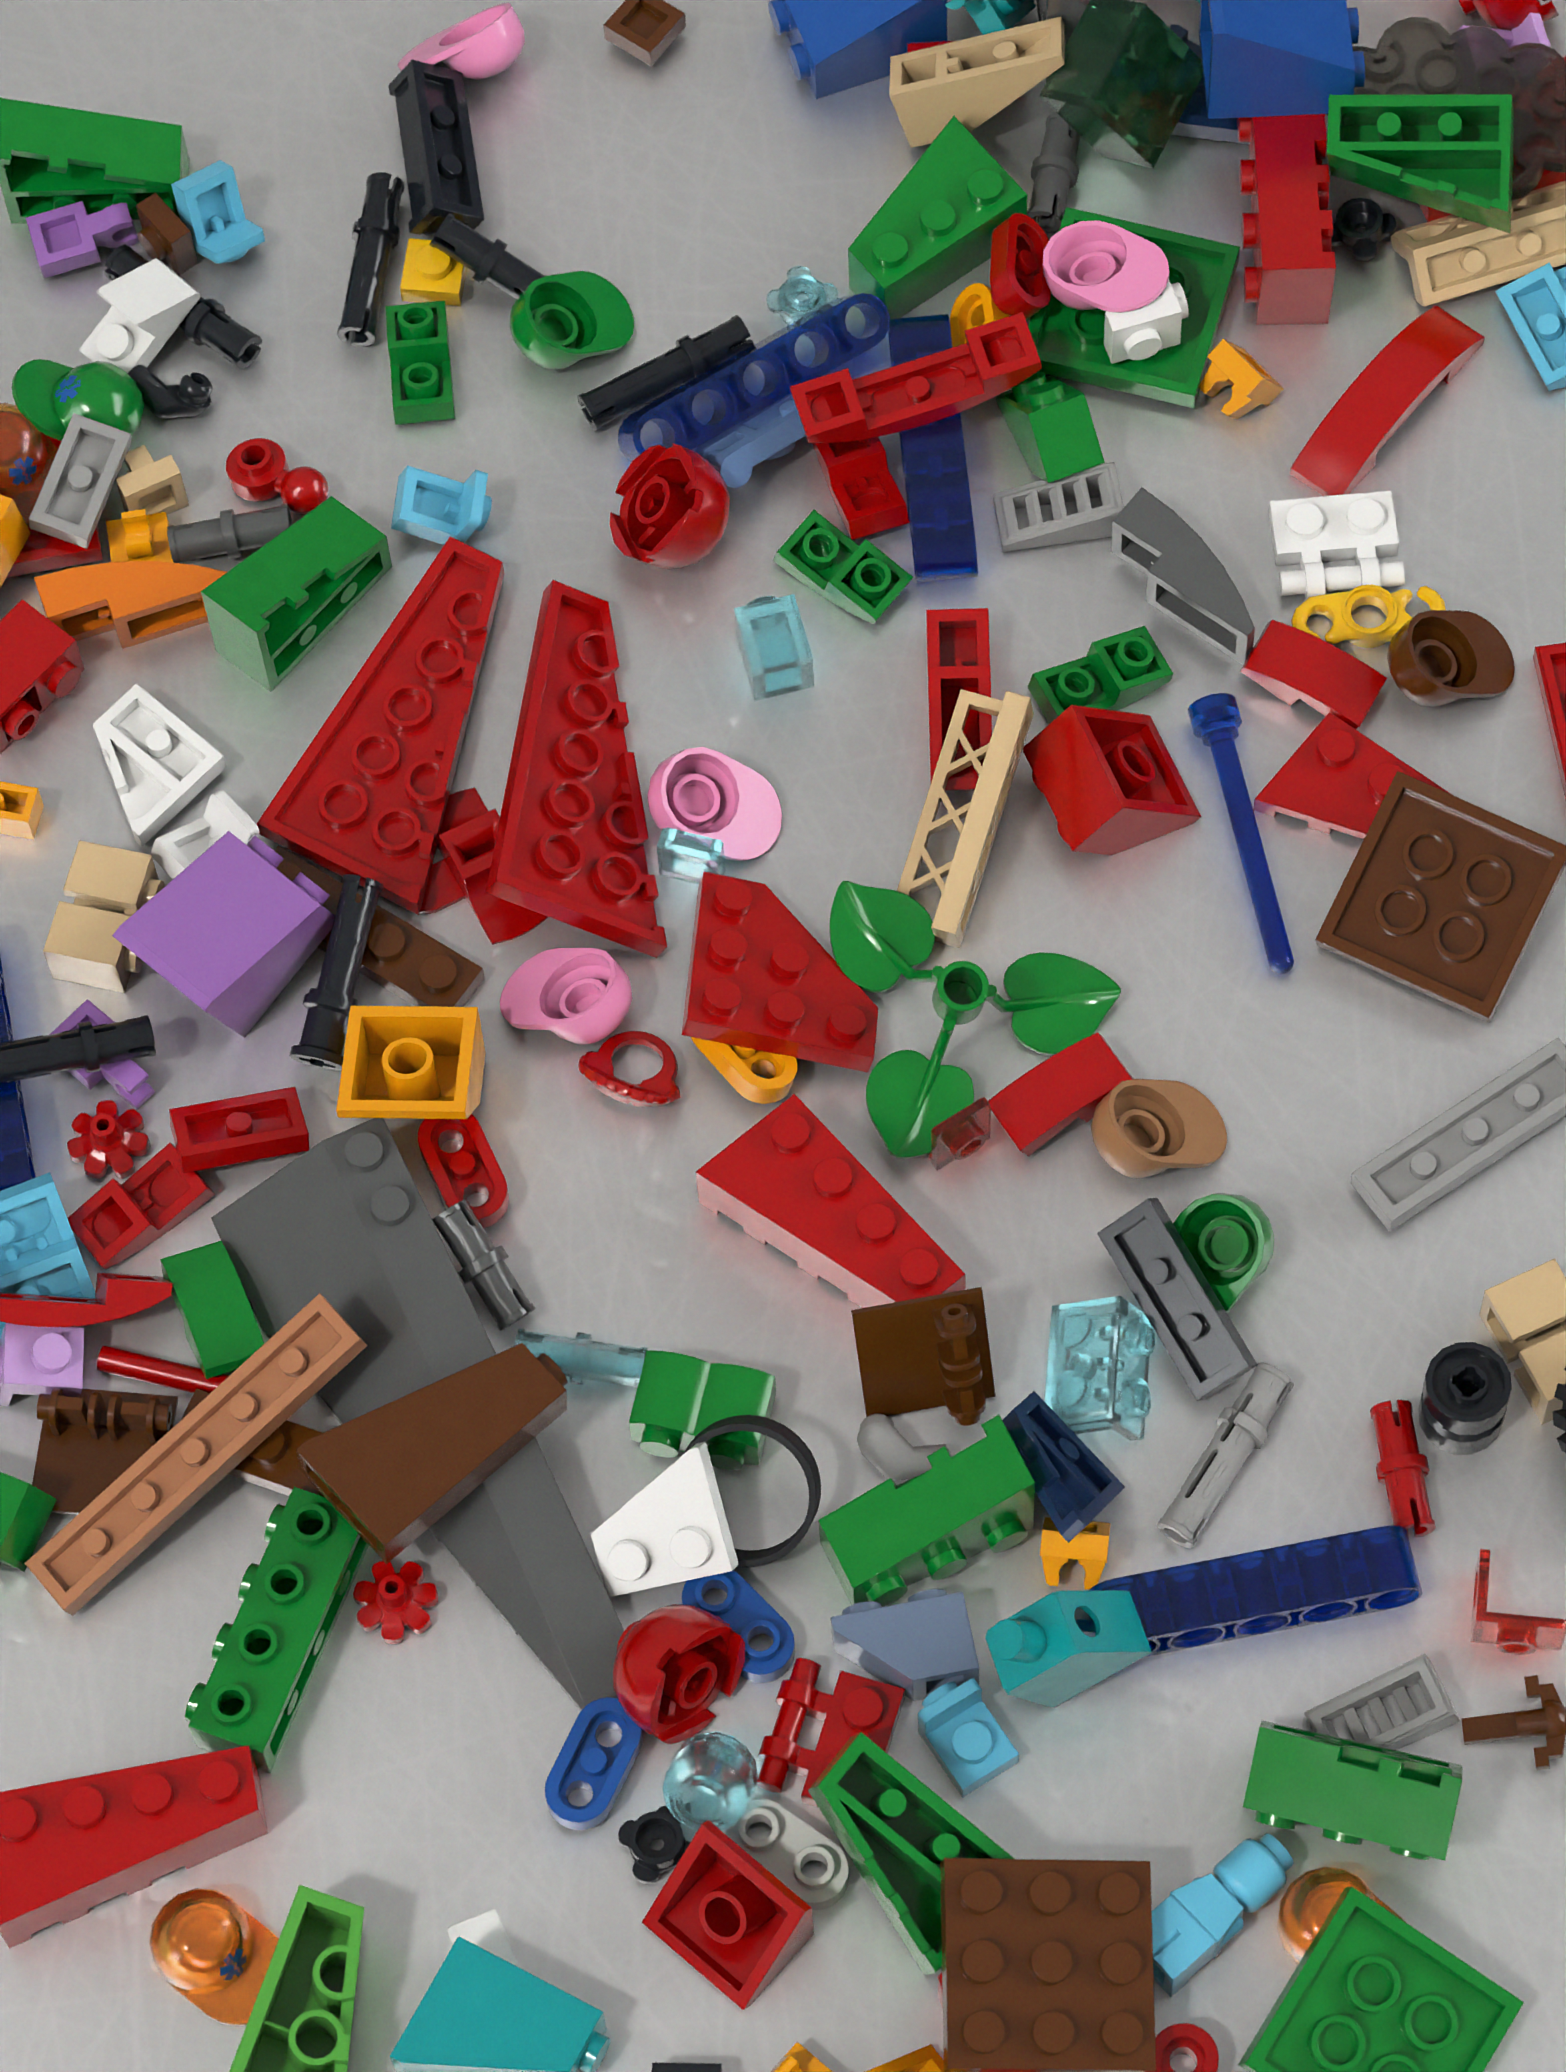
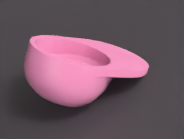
M510 3L492 6L428 38L408 52L399 61L398 67L402 71L412 59L432 65L443 61L450 69L461 72L463 77L481 80L493 77L508 69L519 57L525 43L524 29Z
M1080 221L1066 226L1050 238L1043 251L1044 275L1051 293L1066 307L1077 310L1099 308L1109 312L1133 311L1154 301L1163 292L1169 280L1168 260L1157 245L1117 225L1103 221Z
M705 747L681 750L661 762L651 777L647 796L650 814L657 827L672 838L696 843L729 860L746 861L763 855L772 847L779 835L782 812L779 798L772 785L758 772L721 752Z
M554 948L531 957L512 974L502 991L500 1010L506 1021L513 1027L529 1030H551L561 1039L585 1045L604 1039L619 1027L629 1011L632 1002V989L629 977L605 950L596 948Z

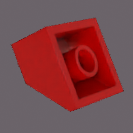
M1070 705L1023 747V752L1032 769L1033 781L1037 788L1045 795L1058 821L1057 828L1060 836L1074 852L1115 855L1192 825L1201 818L1150 715Z

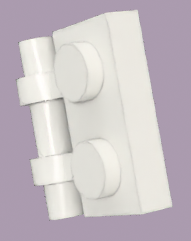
M1392 491L1270 501L1269 520L1276 566L1300 564L1301 570L1279 571L1281 596L1304 594L1307 600L1312 596L1325 595L1326 592L1352 590L1362 585H1376L1380 587L1404 586L1403 562L1379 563L1377 558L1398 556L1399 538ZM1355 559L1356 565L1324 568L1322 562Z

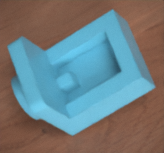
M219 160L171 184L180 220L191 231L194 248L197 253L218 264L228 263L241 259L246 255L247 250L265 241L263 229L245 217L232 166Z
M407 465L398 477L391 529L445 545L450 536L465 543L475 530L482 531L491 512L492 498L485 495L488 473L475 470L462 483Z

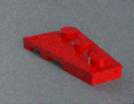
M1329 712L1254 799L1253 810L1273 817L1279 812L1307 821L1308 828L1330 834L1333 829L1364 839L1397 771L1444 792H1449Z

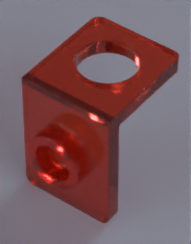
M985 1097L980 1098L931 1130L932 1153L926 1156L937 1171L954 1160H962L971 1156L990 1139L991 1105Z
M1480 1549L1474 1574L1470 1642L1496 1644V1648L1499 1651L1514 1655L1532 1654L1536 1652L1537 1648L1549 1650L1562 1649L1566 1636L1565 1619L1487 1612L1490 1550Z

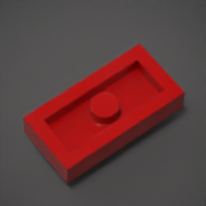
M295 1087L169 1109L170 1127L183 1173L309 1150V1133Z

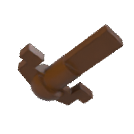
M1538 1675L1526 1676L1524 1679L1527 1699L1541 1697L1542 1708L1461 1719L1465 1745L1546 1735L1547 1746L1533 1748L1536 1770L1550 1769L1549 1759L1563 1757L1566 1742V1707L1562 1704L1553 1683L1539 1685Z

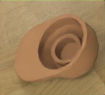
M1153 1079L1122 1081L1096 1106L1091 1124L1093 1142L1101 1157L1114 1170L1124 1176L1135 1179L1157 1175L1169 1168H1203L1210 1166L1221 1157L1227 1144L1225 1124L1216 1107L1200 1091L1179 1081Z

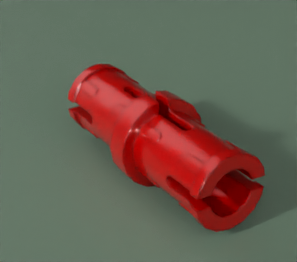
M1391 1400L1385 1401L1370 1409L1381 1458L1376 1467L1378 1482L1386 1485L1394 1537L1408 1539V1528L1413 1527L1414 1538L1422 1537L1436 1529L1431 1515L1424 1479L1429 1472L1427 1456L1419 1453L1412 1417V1403L1408 1400H1397V1411L1393 1412Z

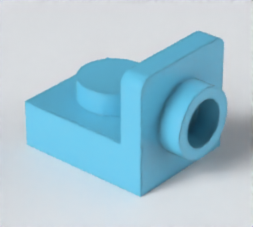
M975 1678L969 1679L960 1686L954 1681L948 1682L931 1692L923 1700L922 1706L924 1708L918 1712V1733L962 1798L1019 1763V1753L982 1701V1689Z

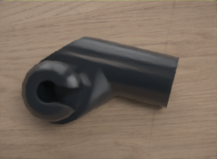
M137 365L128 372V375L135 381L142 394L144 406L159 418L198 416L211 404L212 384L203 374L193 372L190 376L184 375L178 385H166L144 365Z

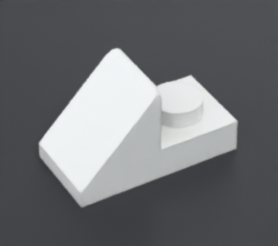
M155 258L100 287L97 293L110 303L112 307L82 344L79 351L92 362L103 361L112 363L123 369L127 374L137 365H144L147 368L202 295L163 262Z

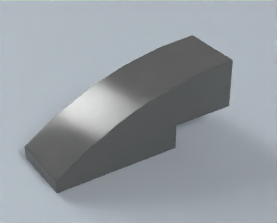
M1141 487L1112 521L1111 552L1147 575L1146 602L1244 665L1253 649L1255 627L1242 596L1222 563L1203 539L1170 507Z

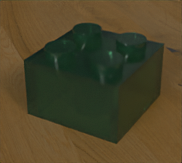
M1090 0L1065 46V65L1049 76L1039 96L1102 157L1154 168L1203 76L1202 60L1145 3L1130 0Z

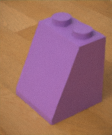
M228 831L121 924L112 936L201 1009L245 1038L331 931L335 915L323 906L330 895L301 872L291 881L276 869L284 858L254 835L246 845Z

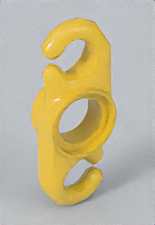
M1362 585L1351 591L1312 596L1294 610L1291 623L1292 627L1320 639V636L1308 628L1307 620L1315 614L1323 615L1332 621L1331 629L1325 634L1326 642L1337 644L1348 640L1353 645L1361 648H1376L1386 642H1390L1394 634L1412 618L1405 611V607L1413 595L1407 589H1400L1390 593L1380 586ZM1427 586L1419 588L1417 596L1430 606V610H1446L1444 600L1437 591ZM1362 605H1373L1384 612L1386 620L1378 627L1364 628L1355 623L1351 613Z

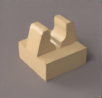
M145 445L127 452L124 462L129 470L127 474L115 478L125 512L146 509L147 515L166 512L168 515L189 505L181 472L172 455L154 462Z

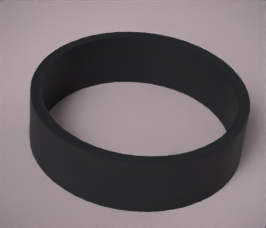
M737 1415L721 1419L703 1429L690 1442L684 1453L695 1444L706 1442L723 1433L732 1431L760 1433L775 1439L795 1456L804 1471L809 1489V1506L805 1521L790 1538L767 1549H735L739 1563L737 1567H755L782 1558L802 1541L819 1507L821 1479L814 1456L805 1442L795 1432L785 1425L766 1417Z

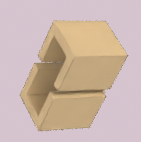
M79 840L63 888L65 896L75 897L73 904L59 901L43 949L52 978L125 993L131 972L139 973L144 961L112 935L121 924L165 887L164 881L158 878L152 855Z
M1555 1258L1485 1290L1479 1314L1506 1363L1509 1364L1517 1359H1520L1523 1363V1367L1514 1371V1377L1541 1425L1553 1420V1411L1562 1409L1563 1401L1555 1398L1554 1395L1558 1383L1566 1385V1371L1564 1370L1566 1367V1277Z

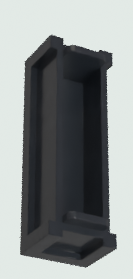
M412 59L388 85L389 93L395 96L412 213V219L408 222L409 233L435 236L449 213L475 230L484 221V213L463 74L459 71Z

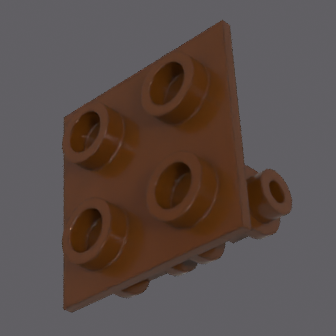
M982 1287L851 1310L866 1417L873 1414L891 1416L946 1406L948 1414L954 1417L956 1423L960 1425H973L981 1419V1414L986 1409L985 1398L996 1397Z
M54 1388L51 1394H40L37 1402V1419L43 1420L32 1485L57 1499L51 1513L78 1515L174 1427L178 1397L83 1388L79 1398L64 1396L62 1389Z

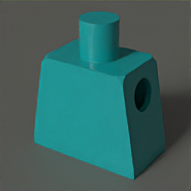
M1124 1590L1057 1591L1050 1593L1009 1618L997 1622L995 1626L988 1629L985 1638L1002 1687L1006 1693L1013 1697L1054 1708L1152 1653L1130 1591ZM1083 1632H1093L1096 1635L1095 1637H1090Z

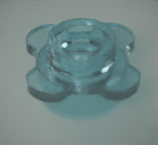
M796 266L787 272V280L779 289L771 290L767 294V307L773 313H780L781 319L788 326L799 330H809L823 321L827 307L834 306L837 303L838 291L833 284H823L812 277L811 271L807 267ZM799 295H806L808 299L798 300L797 297Z

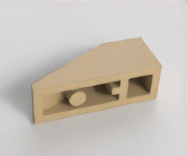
M1062 17L891 56L889 96L910 147L913 148L932 143L953 116L971 133L1065 65V25Z

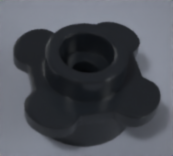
M1351 199L1342 204L1336 213L1331 245H1341L1353 252L1354 258L1359 261L1370 260L1376 256L1377 246L1385 237L1395 233L1397 228L1396 219L1390 213H1383L1381 207L1371 199ZM1358 228H1366L1362 233L1355 231Z
M662 1806L655 1812L642 1815L636 1821H626L619 1829V1842L623 1847L629 1849L635 1862L632 1868L633 1875L642 1883H654L658 1880L660 1873L676 1867L690 1844L683 1835L680 1826L682 1815L676 1808ZM655 1839L662 1840L664 1842L663 1848L654 1850L651 1847L652 1841Z

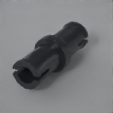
M451 213L447 215L429 244L475 272L473 279L482 285L487 280L516 300L533 281L544 277L543 274L505 250L507 247L506 243L498 238L493 243L456 219Z

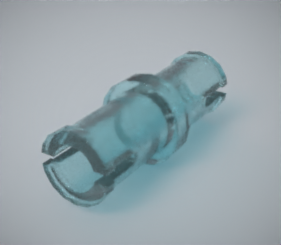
M522 1328L518 1329L514 1344L516 1346L523 1343L535 1357L541 1353L548 1355L559 1366L564 1375L569 1377L571 1384L584 1385L585 1380L588 1379L634 1386L635 1388L638 1387L646 1351L649 1350L648 1347L637 1348L592 1341V1336L588 1333L577 1332L576 1337L571 1338L526 1331V1329Z

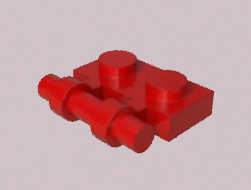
M796 1658L790 1679L783 1680L779 1688L776 1703L781 1707L772 1735L763 1738L759 1750L758 1759L763 1763L756 1785L769 1792L781 1793L788 1772L805 1776L806 1781L801 1793V1801L804 1804L818 1807L808 1790L850 1737L862 1732L888 1754L904 1703L905 1689L840 1670L833 1695L815 1689L821 1666L809 1659ZM806 1716L824 1721L815 1751L800 1747L797 1744Z

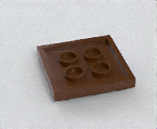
M1397 771L1315 939L1316 944L1490 1023L1566 866V845Z
M944 1858L942 1860L941 1926L944 2072L1156 2071L1150 1861Z

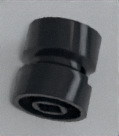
M1458 1342L1441 1349L1430 1361L1418 1408L1419 1424L1426 1438L1437 1448L1454 1455H1469L1488 1448L1499 1436L1512 1390L1511 1373L1504 1359L1490 1347L1475 1342Z

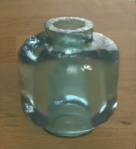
M718 1731L696 1734L686 1739L678 1748L666 1771L662 1786L665 1805L672 1816L689 1829L698 1831L701 1824L707 1820L711 1821L721 1831L734 1826L745 1814L758 1781L756 1760L748 1747L734 1736Z

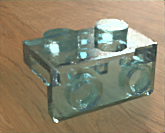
M1121 1296L1052 1306L1045 1403L1075 1434L1113 1429L1129 1441L1144 1438L1145 1417L1149 1414L1151 1408V1395L1148 1388L1149 1358L1155 1348L1154 1329L1145 1313Z

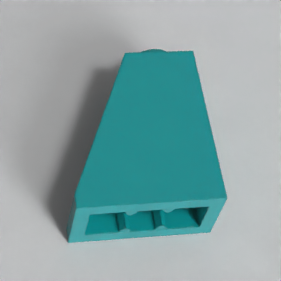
M458 1936L392 2051L390 2059L395 2072H596L607 2053L611 2039L604 2035L607 2031L603 2011Z

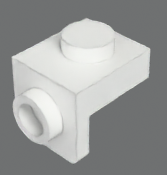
M1168 280L1163 292L1154 301L1142 308L1128 312H1105L1104 346L1111 364L1127 359L1143 360L1153 356L1161 349L1180 344L1182 319L1188 318L1189 310L1185 293L1179 282L1171 284L1170 280Z
M221 790L210 796L202 818L157 837L150 855L174 879L228 831L247 845L254 835L258 837L259 828L253 822L250 815L241 809L225 791Z

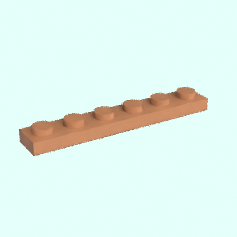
M319 1293L27 1560L25 1565L59 1606L70 1615H75L368 1345L332 1304Z

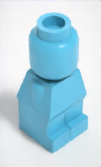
M1266 1833L1258 1841L1245 1839L1216 1864L1213 1869V1875L1210 1873L1203 1877H1197L1191 1883L1170 1892V1896L1152 1911L1154 1981L1170 1997L1174 1996L1189 1982V1979L1213 1958L1216 1959L1225 1944L1244 1927L1243 1911L1254 1913L1285 1886L1287 1881L1285 1872L1294 1865V1861L1286 1848L1275 1837Z

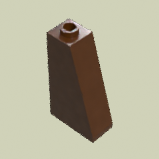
M520 1343L306 1440L296 1449L298 1466L302 1473L379 1557L388 1564L567 1410V1390L564 1386L568 1383V1380L559 1366L548 1355L541 1353L535 1357L523 1343Z

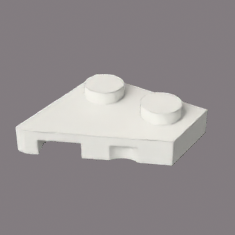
M137 683L93 723L97 740L134 839L141 847L227 767L224 756Z
M706 1442L695 1444L591 1533L603 1582L609 1597L730 1572L739 1565Z

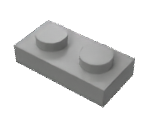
M73 413L30 515V529L87 549L116 481L115 478L119 474L131 445V434Z

